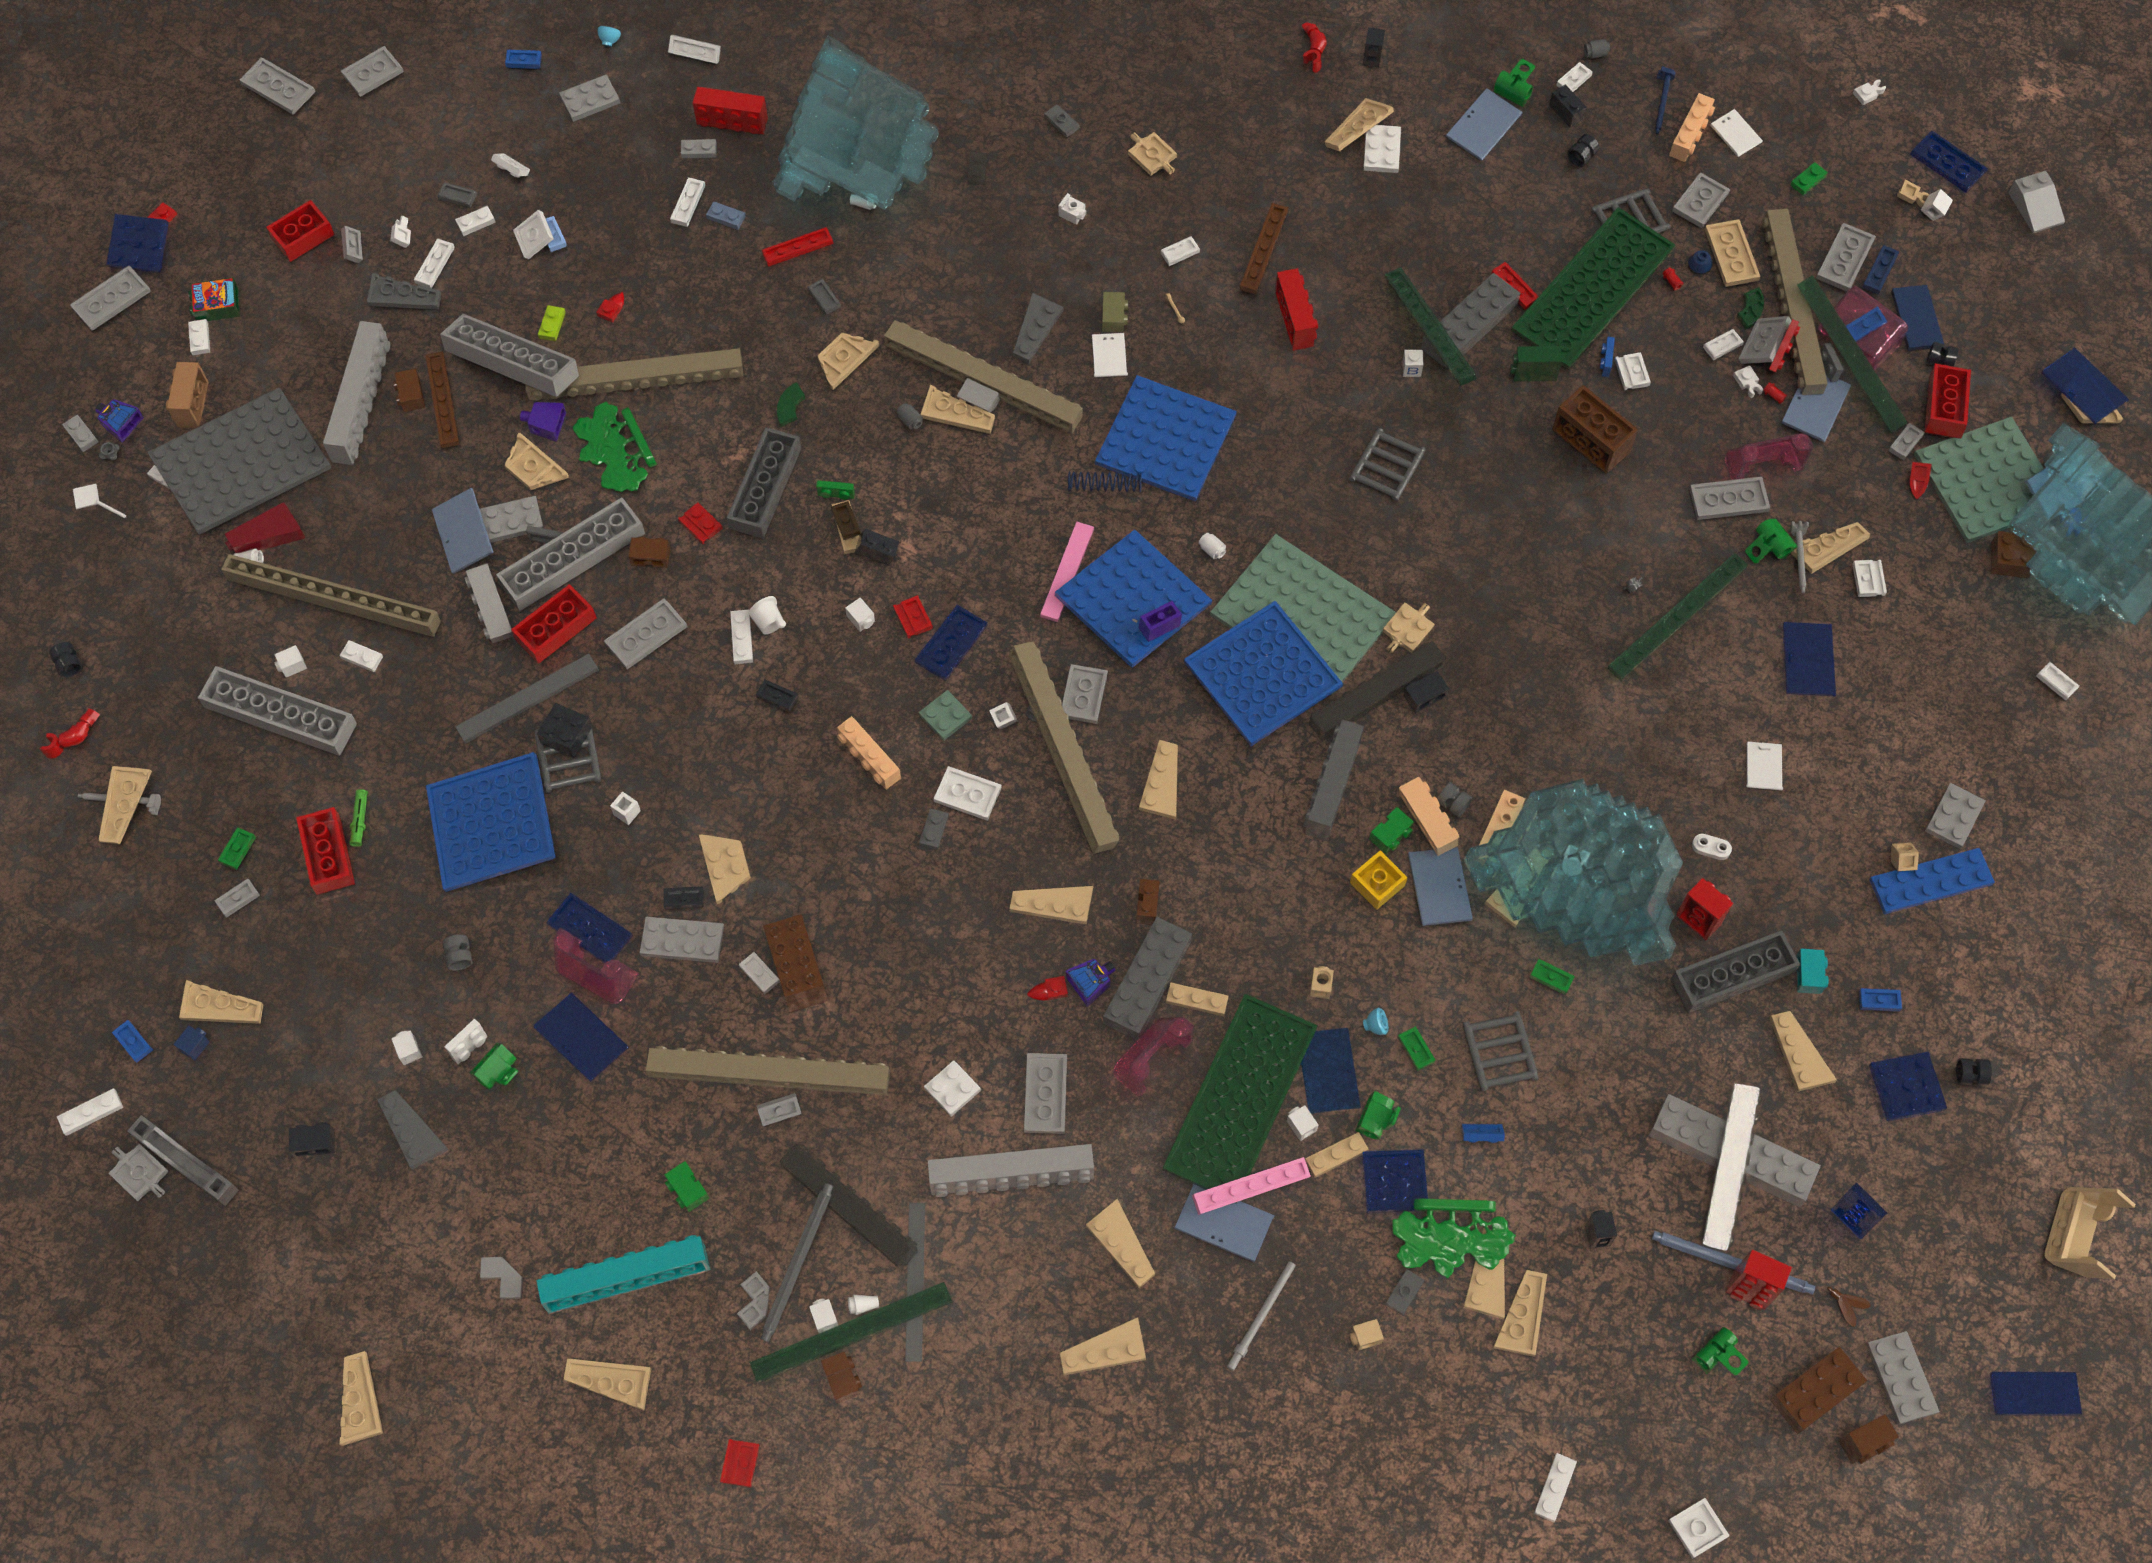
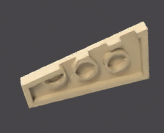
M1118 1199L1086 1224L1088 1230L1138 1288L1155 1276V1272Z

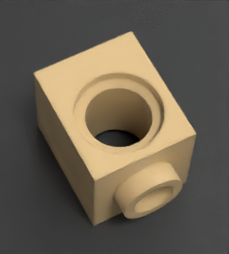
M1892 844L1891 863L1898 871L1918 870L1919 852L1913 844Z
M1324 966L1314 967L1310 990L1311 997L1330 998L1334 970ZM1324 979L1327 983L1320 984L1317 980Z
M1377 1319L1353 1326L1352 1333H1350L1353 1346H1357L1358 1351L1382 1344L1384 1340Z

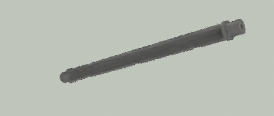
M825 1183L823 1189L819 1192L813 1211L809 1216L762 1329L761 1340L769 1342L771 1336L776 1331L781 1314L785 1309L800 1273L802 1263L805 1261L822 1215L832 1196V1185Z

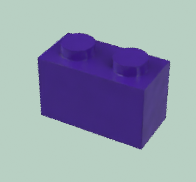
M1170 601L1140 616L1138 628L1149 642L1179 627L1182 614L1174 602Z

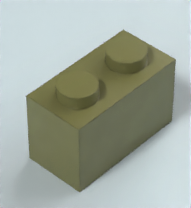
M1104 292L1102 332H1124V325H1127L1128 315H1124V310H1128V300H1125V292Z

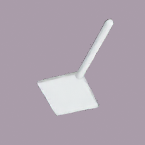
M97 484L73 489L76 509L98 504L123 518L126 517L125 514L99 501Z

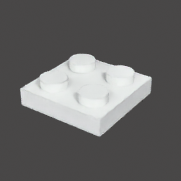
M537 210L513 230L523 256L527 259H530L554 240L545 216L540 210Z
M473 1019L444 1047L451 1058L459 1064L461 1061L467 1060L476 1047L482 1046L488 1036L480 1023Z
M954 1060L924 1086V1089L951 1117L981 1091V1088Z
M1706 1498L1668 1520L1692 1559L1729 1537L1728 1532Z

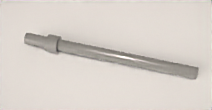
M1289 1261L1243 1340L1235 1347L1234 1355L1227 1365L1228 1369L1234 1371L1241 1358H1244L1247 1354L1249 1344L1296 1266L1294 1263Z

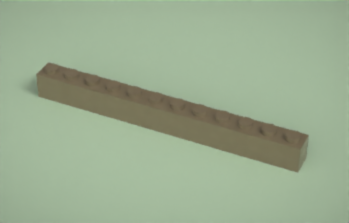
M1788 209L1767 210L1765 217L1762 219V227L1766 230L1765 240L1769 244L1768 254L1772 257L1771 267L1775 271L1778 299L1782 303L1781 313L1784 316H1789L1791 321L1792 319L1798 321V326L1801 327L1797 336H1792L1790 341L1793 344L1791 347V358H1794L1795 361L1794 372L1798 375L1797 386L1801 388L1802 395L1824 394L1828 383Z
M894 320L884 335L885 346L959 381L965 382L967 378L998 392L1002 401L1070 433L1074 432L1083 417V408L1079 404L1067 401L1060 395L1052 394L1045 388L1037 387L1028 380H1022L1013 373H1007L998 366H992L981 358H975L966 351L956 349L951 344H945L936 337H930L919 329L915 330L904 322L900 323Z
M738 348L577 367L579 376L557 397L525 384L528 399L538 401L547 398L556 399L582 394L592 395L600 392L609 393L635 388L737 378L744 376L741 351Z
M228 554L221 569L226 579L232 582L431 637L435 636L441 622L435 610Z
M1034 641L1014 645L1009 653L1010 660L1093 854L1114 849L1119 842V834L1113 827L1111 815L1107 813L1104 799L1100 796L1097 783L1090 773V766L1085 761L1083 750L1077 743L1075 731L1071 729L1068 715L1064 713L1061 699L1057 696L1054 683L1049 678L1047 666L1043 664L1040 650L1036 647Z
M663 1046L649 1048L646 1066L648 1077L876 1095H888L890 1078L889 1066L883 1063L867 1065L861 1061L846 1063L843 1060H834V1062H828L821 1058L806 1060L804 1057L788 1059L782 1055L766 1057L764 1054L749 1056L742 1052L727 1054L724 1051H715V1053H709L702 1049L687 1051L684 1048H675V1050H670Z

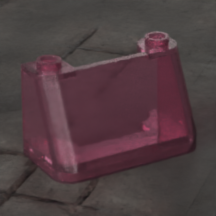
M1853 286L1821 322L1818 330L1825 336L1831 337L1835 333L1841 335L1864 352L1862 356L1864 365L1875 371L1901 345L1908 331V325L1903 319L1866 292ZM1878 306L1888 323L1855 342L1846 325Z
M1795 434L1729 449L1725 456V462L1732 480L1744 479V474L1749 473L1750 468L1748 465L1778 458H1780L1783 466L1787 464L1793 466L1795 472L1804 469L1814 447L1807 435Z
M560 928L554 937L556 971L613 1004L620 1003L625 998L639 973L617 960L606 962L602 970L582 959L585 954L580 949L582 940Z
M1183 1017L1159 1018L1114 1065V1075L1140 1098L1146 1091L1143 1081L1147 1078L1150 1071L1147 1061L1164 1043L1171 1049L1176 1045H1183L1187 1048L1193 1042L1194 1025Z

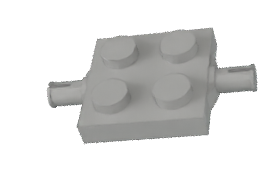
M138 1144L132 1151L126 1154L119 1147L115 1149L120 1154L115 1150L112 1151V1154L119 1161L109 1174L137 1201L149 1191L155 1193L158 1198L162 1195L157 1190L164 1195L165 1191L158 1183L169 1171L144 1147Z

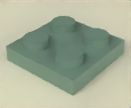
M948 690L919 712V716L943 741L972 719L969 711Z

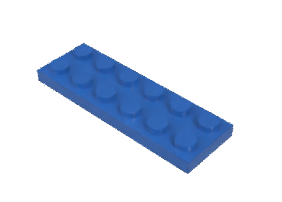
M1980 848L1918 864V870H1895L1872 876L1869 879L1884 914L1988 887L1995 883Z

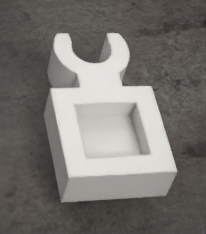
M1876 80L1872 86L1866 83L1854 89L1853 94L1862 105H1865L1877 99L1878 94H1883L1886 86L1878 87L1881 81Z
M1751 366L1734 372L1733 377L1742 390L1748 389V396L1750 398H1753L1755 395L1753 390H1756L1759 395L1762 394L1763 388L1757 384L1759 378Z

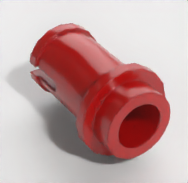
M1669 267L1662 273L1663 279L1669 282L1674 291L1683 286L1684 283L1676 275L1675 269Z
M1769 382L1763 390L1766 396L1769 395L1779 404L1787 397V394L1775 387V383Z

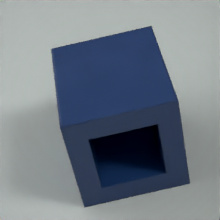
M188 1025L173 1045L181 1053L195 1061L210 1041L205 1037L207 1033L199 1027L193 1029Z

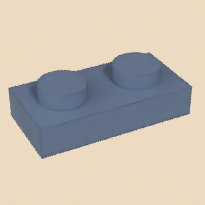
M713 202L706 217L709 220L738 230L746 215L745 212Z

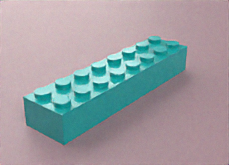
M691 1235L685 1237L683 1241H668L661 1247L650 1246L642 1252H627L620 1258L609 1257L601 1263H586L579 1269L568 1268L560 1274H545L536 1281L541 1304L549 1314L711 1269L706 1247L701 1237Z

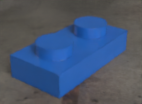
M507 50L506 68L540 69L542 53L541 51Z
M1877 306L1846 325V328L1854 341L1857 342L1888 322Z
M1607 337L1606 343H1602L1601 354H1604V357L1600 360L1599 369H1602L1603 377H1609L1612 369L1615 337Z
M1864 988L1859 990L1860 1010H1902L1901 990Z
M129 1020L112 1032L136 1063L153 1051Z
M1462 1124L1461 1127L1464 1141L1496 1143L1505 1139L1502 1124Z

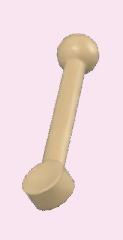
M1170 293L1165 294L1166 299L1169 300L1178 317V322L1184 323L1185 318L1181 317Z

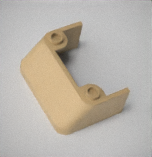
M2081 1187L2065 1189L2061 1194L2045 1249V1258L2053 1265L2087 1278L2115 1279L2116 1275L2093 1257H2088L2097 1221L2105 1222L2110 1220L2115 1213L2116 1207L2135 1208L2136 1204L2119 1189Z

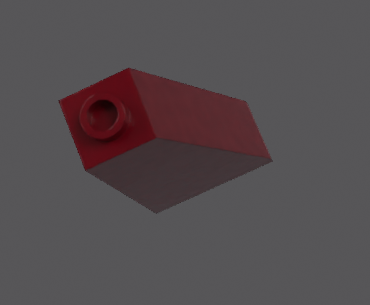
M283 502L225 533L228 540L225 544L230 552L234 550L235 553H241L252 549L264 550L302 540L305 536Z

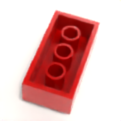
M697 87L693 100L697 125L764 135L768 120L765 96Z
M1298 268L1277 272L1275 295L1293 351L1314 347V340L1317 339L1316 329H1318L1317 319L1313 318V306L1308 302V290H1304L1303 275L1299 274Z
M1934 364L1928 382L1925 420L1926 433L1962 438L1968 422L1970 369Z
M569 584L513 627L511 631L515 640L539 664L597 619L593 607Z
M335 807L296 817L310 884L316 895L354 885L355 881L342 822Z
M1751 1250L1733 1271L1726 1293L1730 1294V1297L1737 1301L1743 1300L1750 1303V1306L1755 1309L1765 1310L1784 1290L1792 1267L1755 1250Z

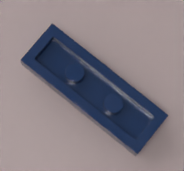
M1885 245L1882 246L1864 282L1863 289L1879 295L1899 251Z

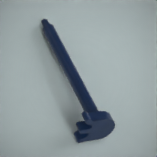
M1661 66V70L1657 74V79L1664 80L1655 127L1656 134H1659V131H1661L1670 81L1675 79L1676 74L1674 70Z

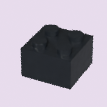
M555 703L537 732V736L541 744L574 758L591 731L592 724L589 717Z

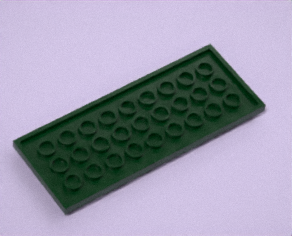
M1618 207L1512 326L1511 331L1533 346H1561V365L1569 370L1675 249V244Z
M1244 994L1162 1170L1205 1190L1249 1176L1318 1025Z

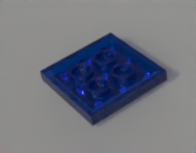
M115 214L106 265L116 268L130 266L133 270L160 273L169 222L164 219Z
M1929 1052L1871 1062L1869 1064L1887 1122L1941 1112L1947 1109Z
M1424 1149L1362 1152L1367 1213L1417 1212L1414 1209V1200L1428 1199Z

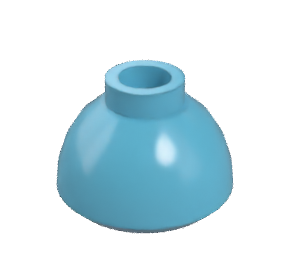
M599 26L597 30L603 46L612 47V44L617 42L621 36V32L612 27Z
M1381 1008L1372 1010L1367 1019L1363 1020L1366 1031L1370 1030L1377 1035L1387 1034L1389 1029L1388 1020Z

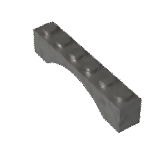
M142 1115L128 1129V1132L135 1139L224 1206L239 1191L230 1181L200 1161Z

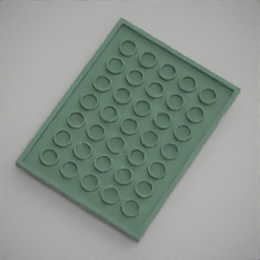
M1277 534L1273 536L1210 612V616L1231 629L1276 601L1342 683L1382 635L1383 628L1396 614L1395 611Z

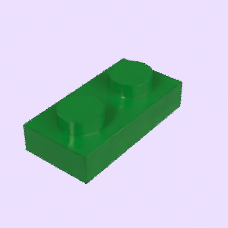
M1814 162L1797 176L1790 186L1804 196L1823 180L1828 172Z
M817 480L818 496L824 498L836 497L843 500L854 499V484Z
M237 827L220 855L219 863L237 870L256 836Z
M1538 959L1529 978L1566 995L1575 976Z
M1416 1026L1398 1035L1399 1041L1417 1071L1435 1063L1434 1056Z

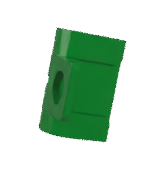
M1521 59L1511 73L1503 70L1496 80L1493 92L1523 107L1532 96L1533 86L1528 84L1526 80L1534 71L1535 65ZM1522 65L1528 66L1529 70L1523 72L1520 70L1519 67Z
M1767 519L1756 528L1759 537L1745 549V552L1753 563H1758L1769 552H1773L1778 559H1785L1798 546L1777 519ZM1755 546L1761 549V554L1758 557H1755L1752 553Z
M496 1043L471 1070L470 1074L488 1090L496 1082L506 1086L518 1073L516 1068L511 1067L517 1059L502 1044Z
M1374 1091L1368 1097L1355 1131L1371 1139L1380 1140L1383 1130H1389L1394 1126L1401 1107L1398 1106L1392 1110L1395 1102L1391 1098Z
M1722 1327L1692 1358L1706 1374L1717 1365L1718 1361L1734 1376H1737L1749 1363L1734 1347L1738 1343L1737 1337L1725 1327ZM1731 1356H1736L1740 1359L1741 1364L1739 1367L1734 1368L1729 1364Z

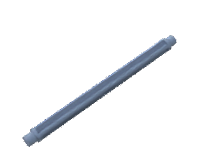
M1654 1231L1652 1235V1240L1658 1241L1659 1244L1735 1269L1743 1260L1665 1232ZM1790 1275L1785 1287L1801 1293L1806 1292L1813 1295L1815 1291L1814 1285Z

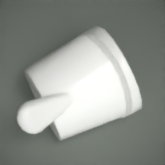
M768 596L759 600L748 612L763 634L773 633L779 628L786 626V622L777 608V600L774 596Z

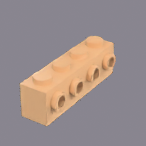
M1700 93L1698 94L1673 142L1669 156L1685 162L1689 154H1693L1696 147L1695 142H1699L1703 133L1701 130H1705L1708 124V116L1711 117L1713 115L1715 99Z
M852 716L837 727L839 741L843 745L845 744L849 748L850 753L861 761L863 768L871 772L874 780L879 785L881 784L887 790L901 779L900 769Z
M1417 777L1400 786L1399 795L1433 850L1439 856L1458 846L1459 834L1454 827L1451 828L1449 825L1450 820L1445 812L1442 813L1439 809L1440 804L1435 796L1432 797L1429 793L1430 788L1426 781L1422 782L1421 778Z
M1507 790L1503 791L1475 853L1473 862L1495 870L1497 864L1501 866L1505 857L1502 852L1504 848H1509L1512 841L1510 834L1511 832L1515 833L1518 828V816L1523 817L1526 806H1524L1526 798Z

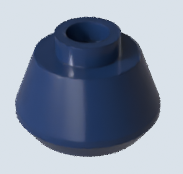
M1700 250L1690 256L1688 265L1692 271L1703 274L1712 268V259L1708 252Z

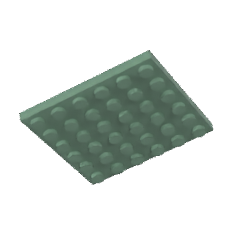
M2012 417L1964 433L1961 439L1953 437L1916 450L1914 453L1919 463L1932 464L1929 481L1966 543L2044 515L2025 483L2026 480L2044 468Z

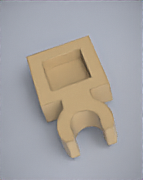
M1904 180L1897 197L1910 204L1916 201L1918 206L1923 207L1924 200L1927 199L1929 194L1919 192L1921 187Z

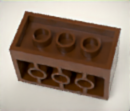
M1584 385L1558 407L1552 428L1555 433L1605 474L1609 473L1631 452L1638 432L1635 426Z
M796 915L764 925L763 928L789 1013L827 1002L823 981L802 915Z

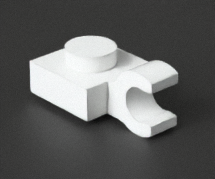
M401 216L400 220L397 219L392 226L390 241L406 248L410 244L411 230L407 229L408 218Z

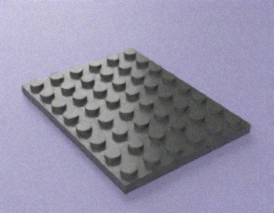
M280 387L147 452L198 535L332 469L330 463Z

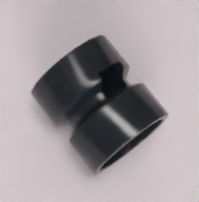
M1584 134L1567 151V157L1575 166L1583 167L1599 151V143L1593 136Z
M1934 341L1928 353L1926 364L1932 366L1934 364L1954 367L1959 348L1953 346L1944 347V344Z
M59 643L50 649L49 655L55 663V668L60 677L69 678L81 672L83 666L72 643Z
M1965 1058L1957 1060L1956 1079L1958 1084L1971 1085L1973 1082L1976 1085L1990 1084L1992 1067L1989 1059H1976L1974 1062L1972 1059Z

